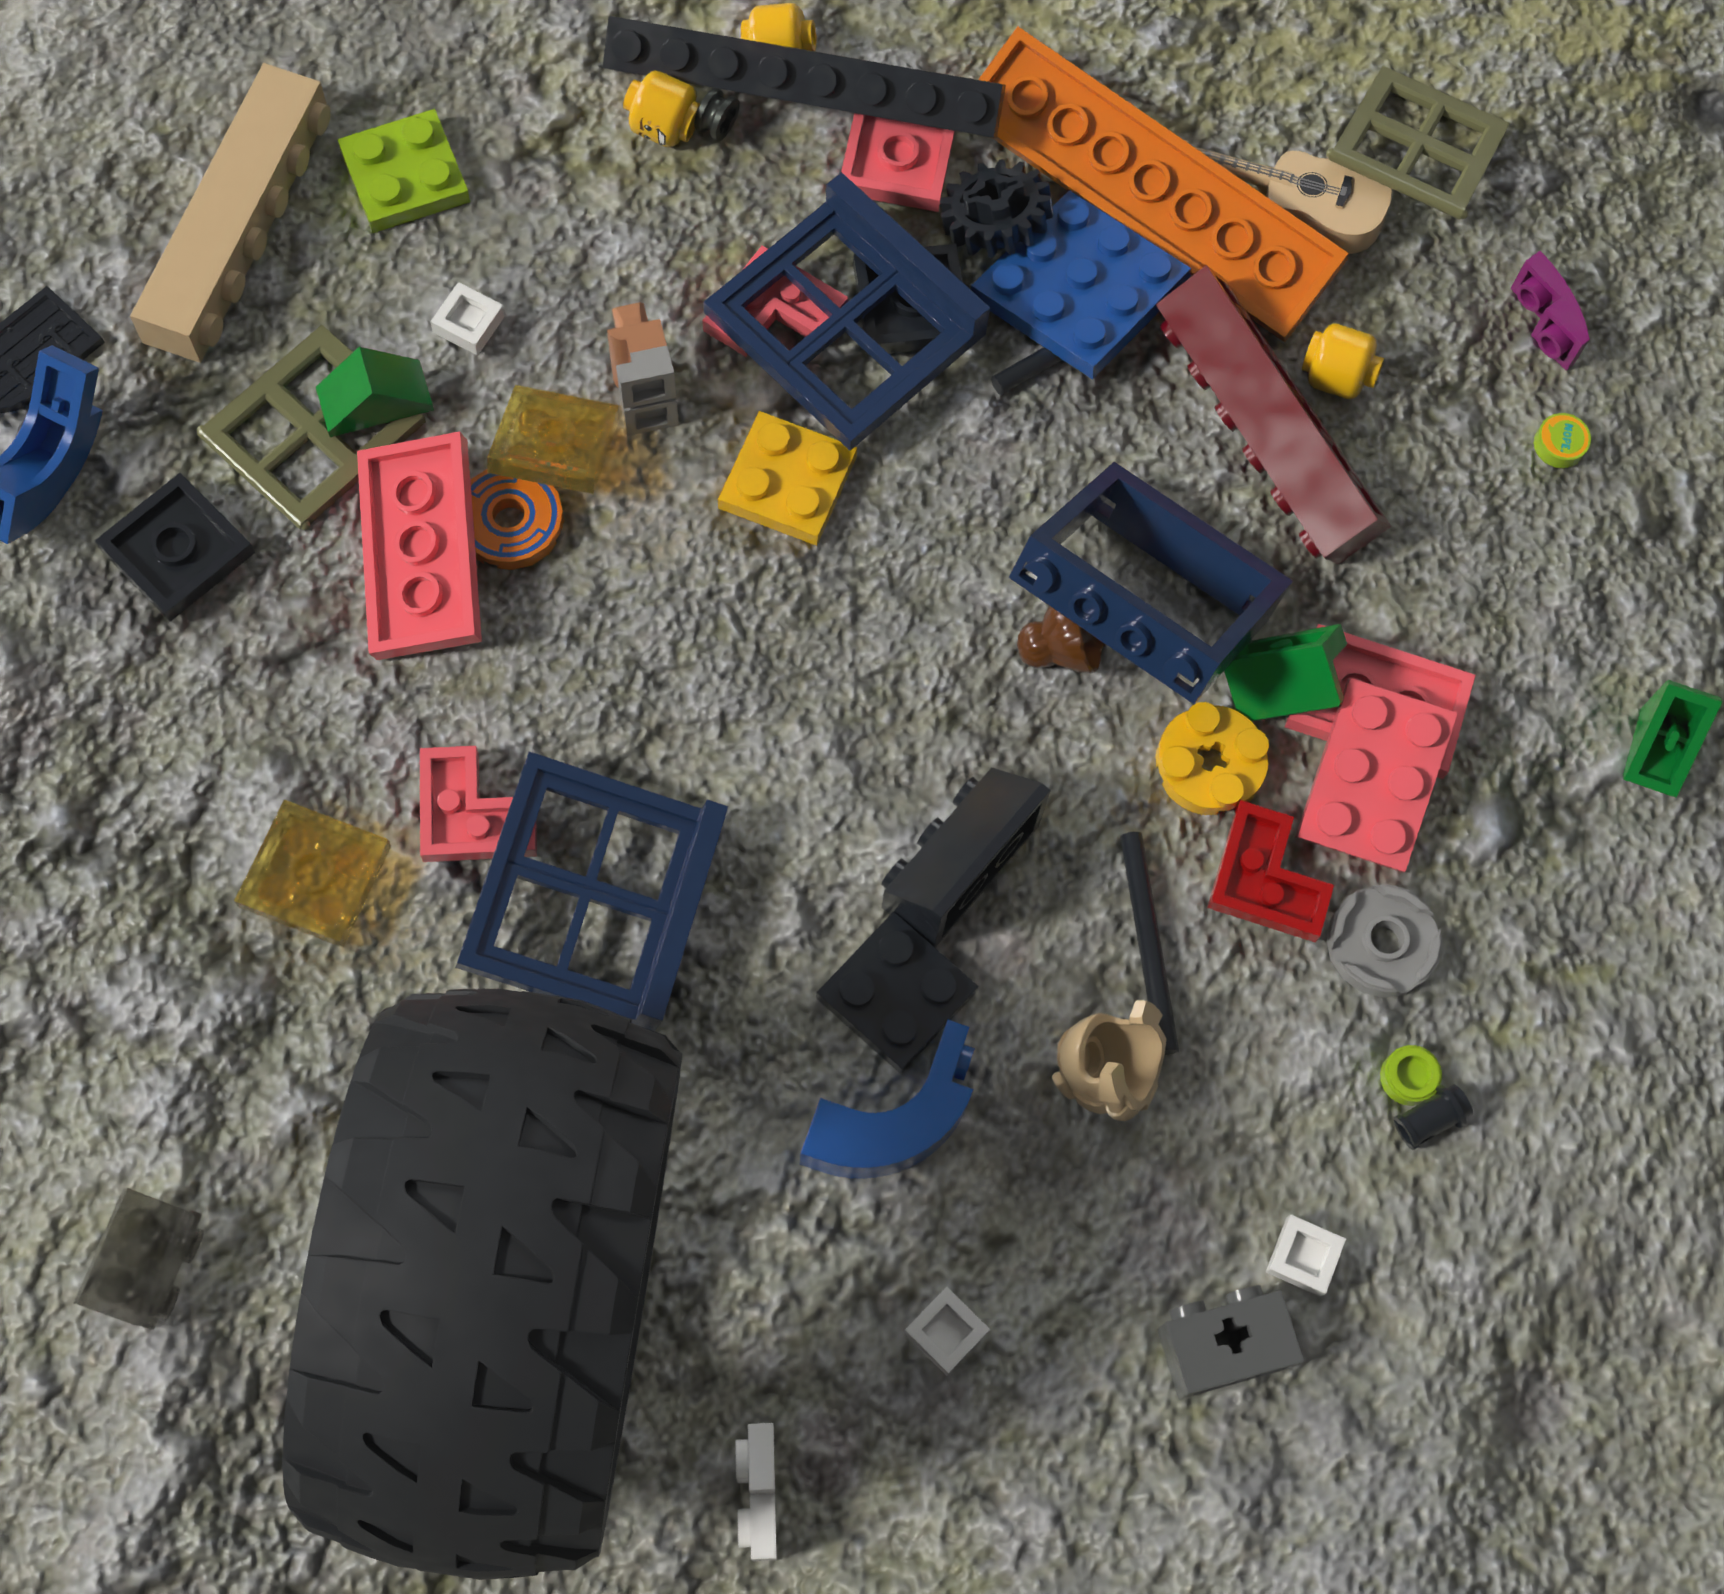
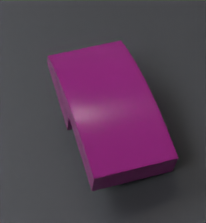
M1538 251L1524 262L1510 289L1517 295L1520 303L1527 310L1534 312L1540 318L1531 334L1538 342L1540 349L1545 355L1555 359L1567 371L1575 364L1589 342L1588 329L1580 306L1566 281L1541 251Z

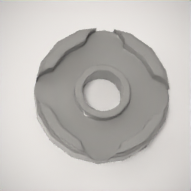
M1381 884L1373 885L1371 888L1362 889L1359 892L1356 891L1346 897L1330 919L1326 941L1330 960L1342 979L1360 992L1384 998L1405 995L1421 986L1429 978L1440 961L1443 946L1441 930H1438L1437 923L1433 919L1434 913L1425 901L1408 889ZM1384 927L1394 932L1398 938V951L1389 954L1376 949L1371 941V931L1375 928Z

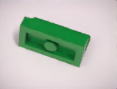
M1337 624L1251 640L1224 670L1236 710L1249 720L1254 721L1338 707L1343 702L1344 696L1333 660L1347 645L1342 625Z

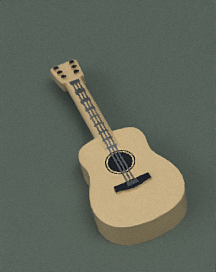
M1196 148L1244 182L1256 185L1260 193L1349 254L1359 253L1368 249L1377 240L1383 228L1390 206L1392 189L1332 162L1329 158H1318L1302 151H1288L1280 157L1275 167L1272 168Z

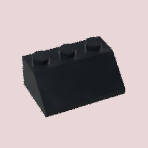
M993 767L990 768L980 781L971 777L953 799L952 803L957 808L944 822L938 817L935 818L921 834L917 844L922 848L908 863L901 858L886 874L881 883L886 888L881 908L889 914L894 911L936 948L1039 827L1051 790L1041 782Z

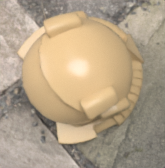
M1136 1000L1129 1019L1097 1013L1080 1020L1077 1024L1066 1030L1057 1046V1062L1060 1071L1052 1075V1080L1058 1090L1068 1099L1075 1098L1077 1103L1086 1110L1097 1114L1108 1113L1117 1121L1130 1120L1139 1111L1147 1110L1158 1088V1078L1166 1047V1037L1158 1025L1163 1016L1159 1009L1148 1001Z

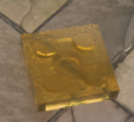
M515 385L487 456V473L594 494L619 421V405Z
M283 800L234 902L239 908L344 948L391 849V844L384 837Z

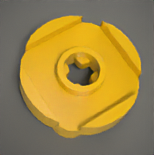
M1198 702L1192 705L1188 711L1177 715L1164 730L1156 750V768L1157 766L1159 767V774L1163 779L1162 786L1174 802L1196 814L1218 815L1219 811H1229L1236 808L1240 800L1250 802L1255 797L1268 771L1267 752L1269 742L1265 733L1257 729L1256 725L1240 712L1208 702ZM1211 749L1219 751L1221 759L1226 762V768L1216 765L1212 771L1204 769L1202 767L1204 758L1198 752L1201 750L1210 751Z

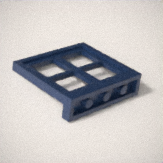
M842 172L826 184V202L703 302L704 313L849 451L986 335L990 307ZM833 235L879 275L841 308L795 267ZM783 276L788 278L829 317L790 351L745 309V307ZM894 291L941 332L903 366L856 324ZM845 332L891 374L888 379L852 409L806 367L809 362Z
M529 751L455 968L529 992L582 1000L632 1020V1024L655 1031L665 1015L729 806L707 799L703 807L699 808ZM546 791L607 810L586 876L524 857ZM618 814L678 834L658 900L597 880ZM517 878L579 898L557 966L494 946ZM589 902L651 921L630 989L568 970Z

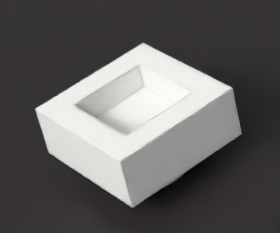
M458 282L430 323L433 333L478 356L505 317L503 304Z
M1289 1215L1284 1222L1266 1273L1321 1297L1327 1292L1346 1238L1296 1216Z
M946 1287L904 1330V1334L947 1376L990 1329Z

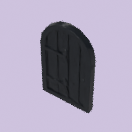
M48 286L44 287L0 322V414L17 411L30 403L40 350L53 345L84 360L105 343L103 338Z

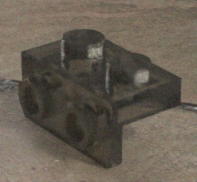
M123 1188L73 1304L147 1330H154L158 1320L166 1322L179 1296L180 1288L173 1285L181 1264L182 1262L188 1264L192 1262L203 1239L204 1230L197 1227L202 1213L191 1209H182L130 1188Z

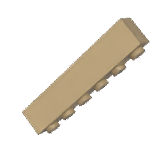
M266 63L262 64L130 315L143 344L199 363L202 362L209 346L213 347L217 344L223 331V319L231 303H237L241 298L245 287V276L253 260L257 261L263 255L267 244V233L274 219L280 218L284 214L288 204V192L296 176L300 177L306 171L310 158V149L317 135H323L329 125L331 110L326 103L320 81Z

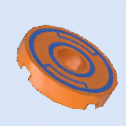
M507 464L488 468L470 479L476 560L483 564L485 561L489 564L497 565L498 569L514 570L532 566L550 554L557 544L556 539L563 528L564 515L558 491L545 476L529 467ZM506 508H516L524 513L522 521L518 525L509 528L498 525L495 522V517Z

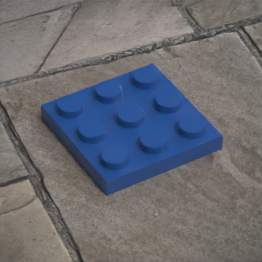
M1069 190L1052 206L1053 218L1046 220L1047 232L1045 234L1033 232L1034 244L1032 246H1027L1022 242L1015 244V254L1010 255L1006 251L971 285V291L990 307L992 313L1093 380L1160 312L1156 304L1190 278L1191 268Z

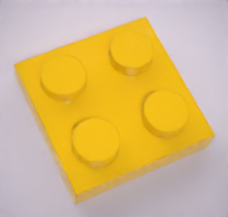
M758 411L719 495L718 509L817 546L857 458V447L849 451L839 440Z

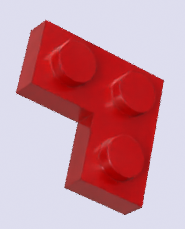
M1240 800L1234 813L1207 908L1316 943L1321 936L1334 885L1280 868L1294 820L1293 816Z

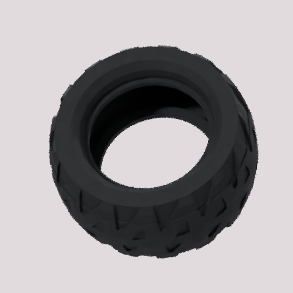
M506 989L447 990L446 993L411 994L394 1006L385 1008L378 1015L356 1063L331 1147L308 1250L292 1345L283 1432V1488L288 1508L307 1531L339 1542L345 1549L397 1567L478 1580L537 1576L539 1572L576 1570L593 1558L599 1557L629 1398L681 1071L682 1053L666 1035L632 1024V1020L582 1000Z

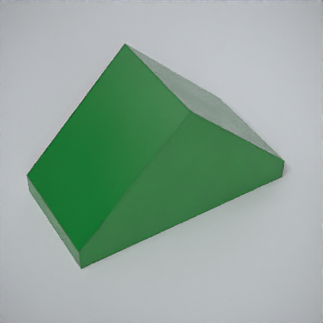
M358 347L316 386L330 437L434 411L420 360L364 347Z
M1667 680L1640 710L1623 773V780L1677 798L1722 705V698Z

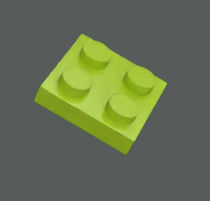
M435 109L337 139L372 233L470 203L467 186Z

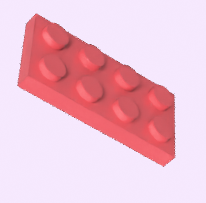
M459 431L357 451L369 654L376 660L482 642L467 439Z

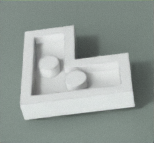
M773 1423L748 1424V1440H736L737 1483H749L750 1508L738 1509V1547H751V1561H775L776 1521Z

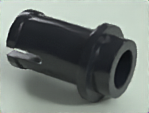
M1453 1084L1448 1088L1443 1085L1436 1087L1437 1092L1433 1097L1402 1115L1399 1114L1394 1117V1125L1400 1137L1410 1149L1415 1150L1419 1148V1145L1454 1125L1457 1128H1462L1467 1124L1466 1118L1473 1115V1109L1467 1096L1457 1085Z

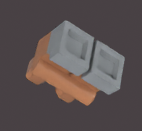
M641 302L613 308L612 314L615 328L608 329L607 336L613 381L616 387L619 388L622 418L627 436L678 426L674 370L660 319L648 321L644 303Z

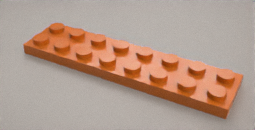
M1017 26L978 79L1006 85L998 134L996 138H993L995 141L1038 169L1067 191L1070 190L1189 266L1191 268L1190 277L1205 265L1213 269L1225 279L1250 318L1283 342H1286L1348 260L1349 253L1019 26Z

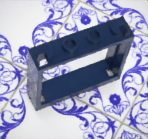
M1116 462L1109 465L1030 535L1008 577L1192 704H1195L1268 622L1293 582ZM1109 499L1116 504L1115 508H1112L1104 501ZM1093 516L1240 616L1211 647L1061 544ZM1031 572L1032 574L1037 576V579L1035 580L1028 574ZM1251 595L1256 598L1253 602L1250 600ZM1182 675L1192 683L1197 678L1199 681L1192 687L1180 679L1179 676Z

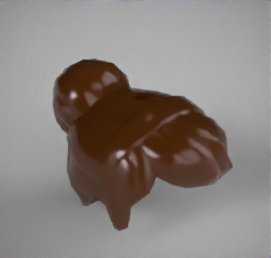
M1051 606L1047 609L1042 622L1034 621L1023 626L1018 634L1017 641L1019 656L1028 666L1046 668L1058 664L1079 673H1095L1099 669L1102 649L1107 646Z

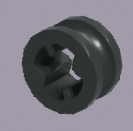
M712 88L703 98L697 110L694 121L695 129L701 133L710 130L711 137L714 140L722 141L736 121L740 109V101L733 96L724 99L722 90Z

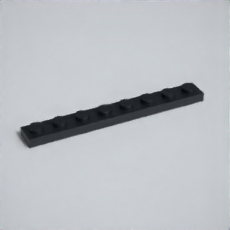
M615 16L608 17L602 68L645 76L651 71L656 70L685 83L996 138L998 134L1006 88L1005 84Z

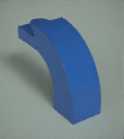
M53 345L39 351L32 395L26 418L13 442L0 455V541L6 544L29 533L57 507L85 464L101 421L103 410L92 405L99 368Z
M947 1019L926 1082L911 1100L898 1108L885 1112L869 1113L854 1110L820 1098L800 1153V1165L838 1177L868 1179L901 1172L933 1154L957 1128L974 1090L952 1082V1078L964 1081L975 1050L974 1047L964 1044L970 1027Z

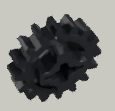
M1004 159L999 160L995 168H988L983 162L979 163L976 174L972 175L966 171L959 173L960 185L948 183L946 186L948 197L940 199L941 219L945 235H951L952 244L956 243L957 247L966 244L968 254L972 256L981 248L987 250L988 258H994L997 250L1005 248L1010 255L1015 254V244L1022 242L1027 246H1032L1034 244L1033 232L1045 234L1048 230L1046 220L1053 218L1052 199L1048 181L1041 180V173L1038 169L1026 174L1025 163L1021 161L1012 169L1006 168Z

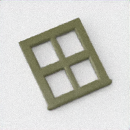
M1382 66L1334 149H1328L1326 155L1332 162L1456 219H1466L1468 217L1466 207L1510 123L1388 67ZM1390 92L1430 110L1419 131L1379 113ZM1442 116L1482 133L1472 155L1431 137ZM1368 130L1409 148L1397 170L1357 152ZM1421 154L1462 172L1451 194L1409 176Z
M323 325L313 331L206 424L200 425L197 428V435L300 530H308L310 524L359 482L357 452L339 436H329L322 409L318 410L315 414L312 413L285 388L319 357L323 356L336 368L353 353ZM268 402L296 430L261 461H258L230 434ZM418 414L390 422L359 450L404 442L426 423L424 415ZM310 440L338 468L300 500L271 472Z

